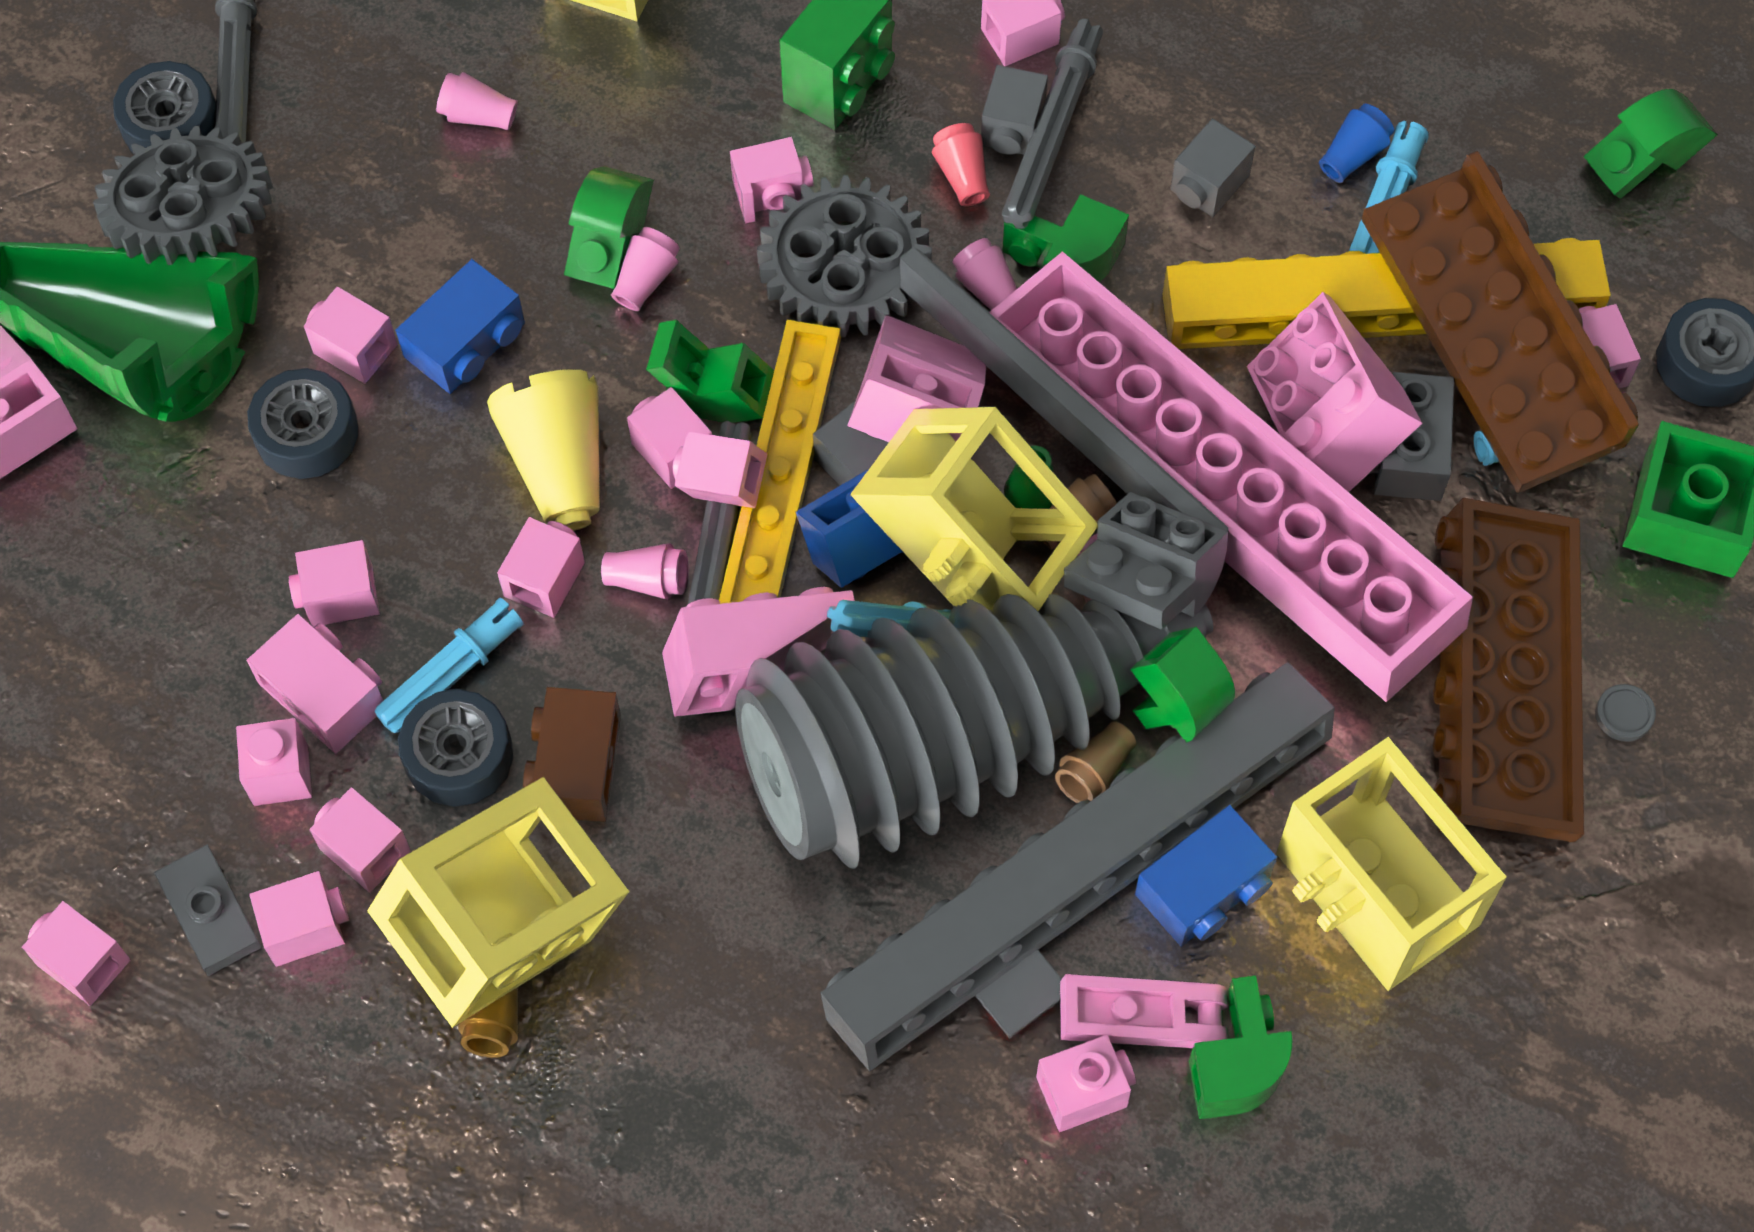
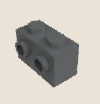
M1391 372L1404 388L1422 424L1370 472L1375 474L1374 495L1441 501L1451 476L1454 377Z

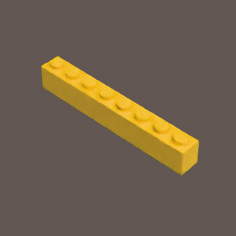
M1564 238L1553 243L1534 244L1539 255L1544 254L1552 263L1556 275V283L1566 300L1573 301L1578 309L1585 306H1594L1596 309L1607 306L1611 294L1600 240L1580 241L1576 238ZM1349 251L1337 256L1320 257L1296 254L1286 259L1270 260L1244 257L1232 262L1203 263L1200 261H1186L1179 265L1166 267L1162 295L1168 341L1178 349L1270 344L1322 292L1334 300L1363 338L1426 334L1381 253L1365 254L1361 251Z

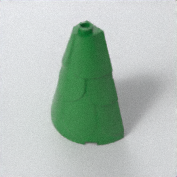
M0 242V323L27 345L35 349H43L67 369L72 368L95 386L139 413L165 422L182 421L193 417L207 408L222 393L238 369L245 354L243 349L237 348L244 324L254 325L257 312L259 277L256 257L233 252H218V255L213 257L208 252L198 251L197 259L194 263H190L186 254H180L173 265H168L165 256L160 254L156 260L148 264L142 252L133 258L127 257L124 247L115 249L113 247H89L88 244Z

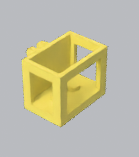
M996 407L913 409L850 494L945 598L956 607L967 603L968 599L982 604L988 610H992L995 602L1001 596L1012 594L1026 600L1039 611L1049 597V594L1052 593L1064 576V568L1078 556L1098 527V523ZM949 433L962 434L958 438V440L955 441ZM989 433L1057 509L1015 508L971 459ZM1017 540L1061 541L1029 587L1003 560Z
M1389 737L1293 802L1276 852L1278 857L1299 881L1292 890L1300 902L1313 898L1322 909V914L1317 919V923L1325 932L1336 927L1387 991H1390L1478 928L1507 878ZM1395 776L1476 871L1477 874L1473 882L1465 892L1458 887L1386 801ZM1358 779L1351 796L1322 816L1318 815L1316 808Z
M542 777L400 858L367 911L453 1028L591 942L628 895L629 890L545 778ZM540 820L543 821L591 886L574 898L529 839V836Z

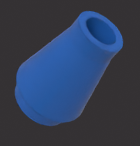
M1363 104L1358 110H1350L1326 154L1318 162L1321 170L1332 180L1342 183L1349 174L1390 145L1389 137L1395 130L1390 119L1381 110L1370 104Z

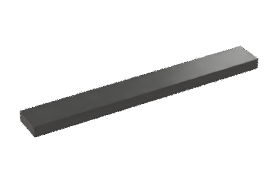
M912 247L899 258L901 289L1127 494L1132 492L1149 498L1156 503L1228 532V527L918 248Z

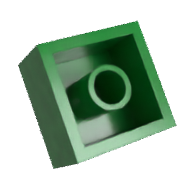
M812 0L779 40L783 102L834 131L847 115H855L864 102L866 91L876 79L882 80L886 77L895 60V53L892 51V34L895 28V21L892 20V0Z
M1661 421L1645 453L1622 547L1734 578L1751 550L1754 539V446Z

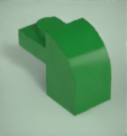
M1664 89L1640 99L1620 113L1618 118L1622 123L1583 157L1610 191L1622 199L1662 163L1677 171L1718 134L1687 96L1675 89Z
M605 166L594 168L588 173L578 191L568 225L574 226L564 276L615 289L631 235L639 233L644 227L654 179Z
M1080 194L1062 227L1035 215L1029 221L1028 226L1023 229H1017L1014 224L1004 222L1002 252L1010 255L1016 262L1029 267L1037 266L1042 269L1063 251L1093 278L1101 282L1111 271L1126 244L1129 214Z
M678 320L659 323L646 368L652 376L666 387V390L672 387L699 418L717 422L729 421L731 423L763 418L775 371L745 343L709 349Z
M1197 626L1169 633L1130 669L1149 694L1133 710L1135 715L1146 729L1170 725L1179 732L1186 743L1192 741L1235 698L1234 683L1226 665Z
M1256 976L1232 978L1227 992V1005L1233 1038L1199 1042L1193 1045L1189 1065L1199 1119L1237 1115L1259 1107L1276 1091L1289 1063L1292 1052V1031L1267 1034V1031L1274 1030L1273 1008L1270 996L1268 994L1260 995Z

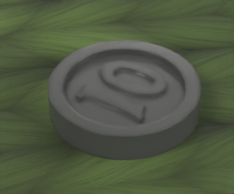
M1619 684L1608 688L1601 695L1596 705L1595 716L1599 727L1604 733L1613 739L1629 742L1638 740L1649 732L1655 721L1656 710L1652 699L1645 691L1633 685Z

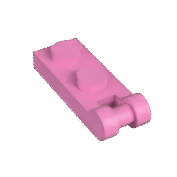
M1065 974L1060 981L1061 1040L1088 1042L1108 1035L1110 1042L1116 1044L1193 1048L1194 1043L1229 1039L1228 1028L1222 1026V1010L1228 1006L1227 988L1223 985L1210 983ZM1185 1007H1191L1198 1011V1024L1185 1023Z

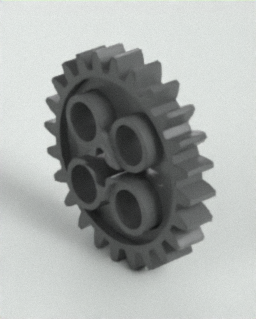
M194 126L188 136L182 137L179 130L173 128L170 133V139L164 141L156 134H153L150 137L151 146L147 148L135 143L132 144L131 148L134 155L131 158L116 156L114 159L118 169L103 170L102 175L105 183L95 185L98 199L94 200L93 204L105 237L110 238L113 248L124 247L129 258H133L142 252L148 264H151L162 254L165 256L168 265H173L180 254H186L190 263H194L197 259L198 251L204 249L211 256H217V244L221 242L233 247L237 246L235 233L252 234L254 229L251 220L265 219L266 215L263 206L272 204L269 190L273 188L262 152L256 153L252 141L241 143L239 134L236 132L223 139L219 127H215L207 136H202L199 126Z
M843 175L840 187L832 188L827 178L823 177L820 183L821 191L814 193L807 185H800V201L785 195L783 197L784 212L770 210V227H761L760 229L761 245L757 246L758 264H760L761 283H767V297L769 301L780 299V314L785 316L798 310V322L809 323L812 319L818 320V325L830 326V324H838L841 337H846L849 325L857 324L862 334L868 335L869 321L875 319L882 326L885 316H889L890 310L903 317L907 315L906 299L914 300L901 289L899 258L912 247H915L932 261V247H929V229L921 228L920 211L908 213V198L906 196L891 202V186L886 184L877 193L871 191L870 178L867 177L861 182L859 188H851L848 175ZM843 221L853 222V224L845 226L838 225L837 223ZM803 253L815 254L813 257L808 258L798 256ZM884 253L889 254L891 256L887 258H877L874 255ZM844 285L853 287L851 290L840 291L835 289L838 286Z

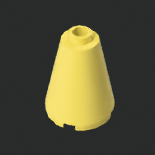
M557 370L529 376L531 387L514 392L512 382L500 387L490 395L487 401L489 412L545 523L547 524L549 521L559 522L569 527L572 531L587 527L591 524L590 517L597 514L600 510L599 392L595 376L593 375L589 379L587 371Z

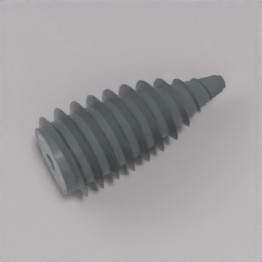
M1006 594L995 602L991 612L982 604L967 599V603L962 604V606L953 607L949 619L931 608H919L912 614L907 630L892 619L884 617L876 619L872 624L871 630H868L865 642L851 631L839 629L833 632L828 639L824 655L812 645L805 642H796L788 650L784 671L770 660L762 658L755 660L747 676L746 688L740 689L736 696L737 728L751 780L772 828L792 856L798 860H803L832 849L849 868L855 869L858 866L860 857L859 838L870 832L886 850L895 852L900 844V820L911 816L924 832L929 835H936L940 825L939 803L950 799L963 814L968 817H974L979 808V784L983 781L988 780L998 792L1010 798L1014 796L1017 790V764L1022 760L1026 759L1038 773L1044 776L1050 775L1054 768V742L1063 736L1075 748L1084 750L1089 742L1090 730L1088 719L1100 710L1109 718L1117 719L1120 714V697L1138 683L1142 686L1130 669L1171 632L1197 626L1206 638V635L1213 632L1212 616L1204 604L1194 617L1180 612L1161 630L1093 599L1084 605L1082 611H1079L1070 601L1062 596L1049 594L1045 603L1037 611L1019 596Z

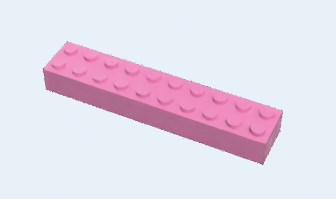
M1063 251L989 312L1228 527L1225 562L1385 702L1390 700L1467 629L1473 599L1467 591Z

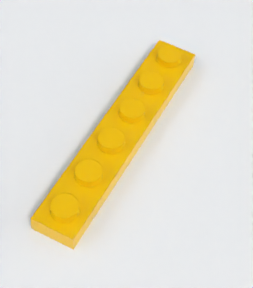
M792 320L786 321L756 445L767 453L756 508L741 507L719 597L720 604L742 602L745 598L758 593H774L777 595V598H781L799 521L796 511L802 508L814 456L813 433L821 426L841 340L840 328Z

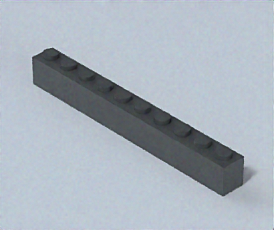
M1286 662L1271 674L1265 672L1258 675L1250 682L1245 692L1234 699L1192 741L1186 743L1180 735L1169 738L1160 746L1155 756L1137 769L1131 767L1121 772L1113 780L1110 788L1092 801L1083 800L1070 809L1061 823L1045 834L1040 832L1029 837L1021 845L1017 854L998 867L990 866L981 871L974 878L971 886L952 900L944 899L933 905L927 911L923 920L907 932L889 936L878 946L875 954L856 968L849 967L838 972L829 981L826 989L820 992L826 1020L870 1072L999 979L1037 949L1042 948L1139 877L1141 872L1228 805H1231L1233 809L1330 740L1333 732L1335 707L1289 662Z

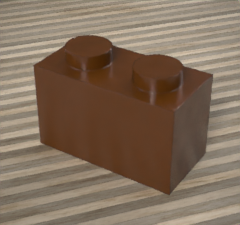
M547 687L544 707L534 708L531 737L532 741L538 742L536 761H526L523 788L544 777L575 820L606 822L621 720L616 692Z

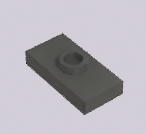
M208 844L154 872L207 976L262 948Z

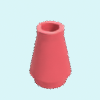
M969 123L954 124L937 132L933 137L935 147L932 149V155L955 191L960 205L969 207L987 200L990 193L986 181L981 134L976 133L973 126Z

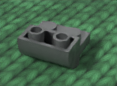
M1129 492L1098 520L1097 540L1064 568V587L1162 630L1180 612L1194 617L1207 602L1223 568L1227 551L1228 532L1156 503L1149 498Z

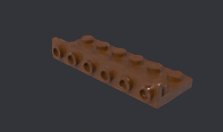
M1478 151L1466 155L1460 170L1364 209L1361 218L1362 222L1451 377H1454L1455 385L1517 493L1627 446L1639 426L1638 412L1633 400L1627 393L1620 392L1610 375V364L1607 356L1599 346H1593L1583 329V320L1578 307L1573 301L1565 299L1556 283V275L1552 263L1544 254L1539 255L1529 238V228L1524 216L1519 210L1512 209L1503 194L1502 181L1498 172L1493 166L1486 165Z
M1463 497L1447 516H1443L1439 520L1435 533V546L1441 550L1440 570L1467 591L1473 599L1467 629L1440 653V672L1436 677L1433 690L1434 702L1440 705V725L1437 727L1433 739V754L1436 758H1439V779L1435 784L1434 791L1462 824L1575 842L1584 835L1580 519Z

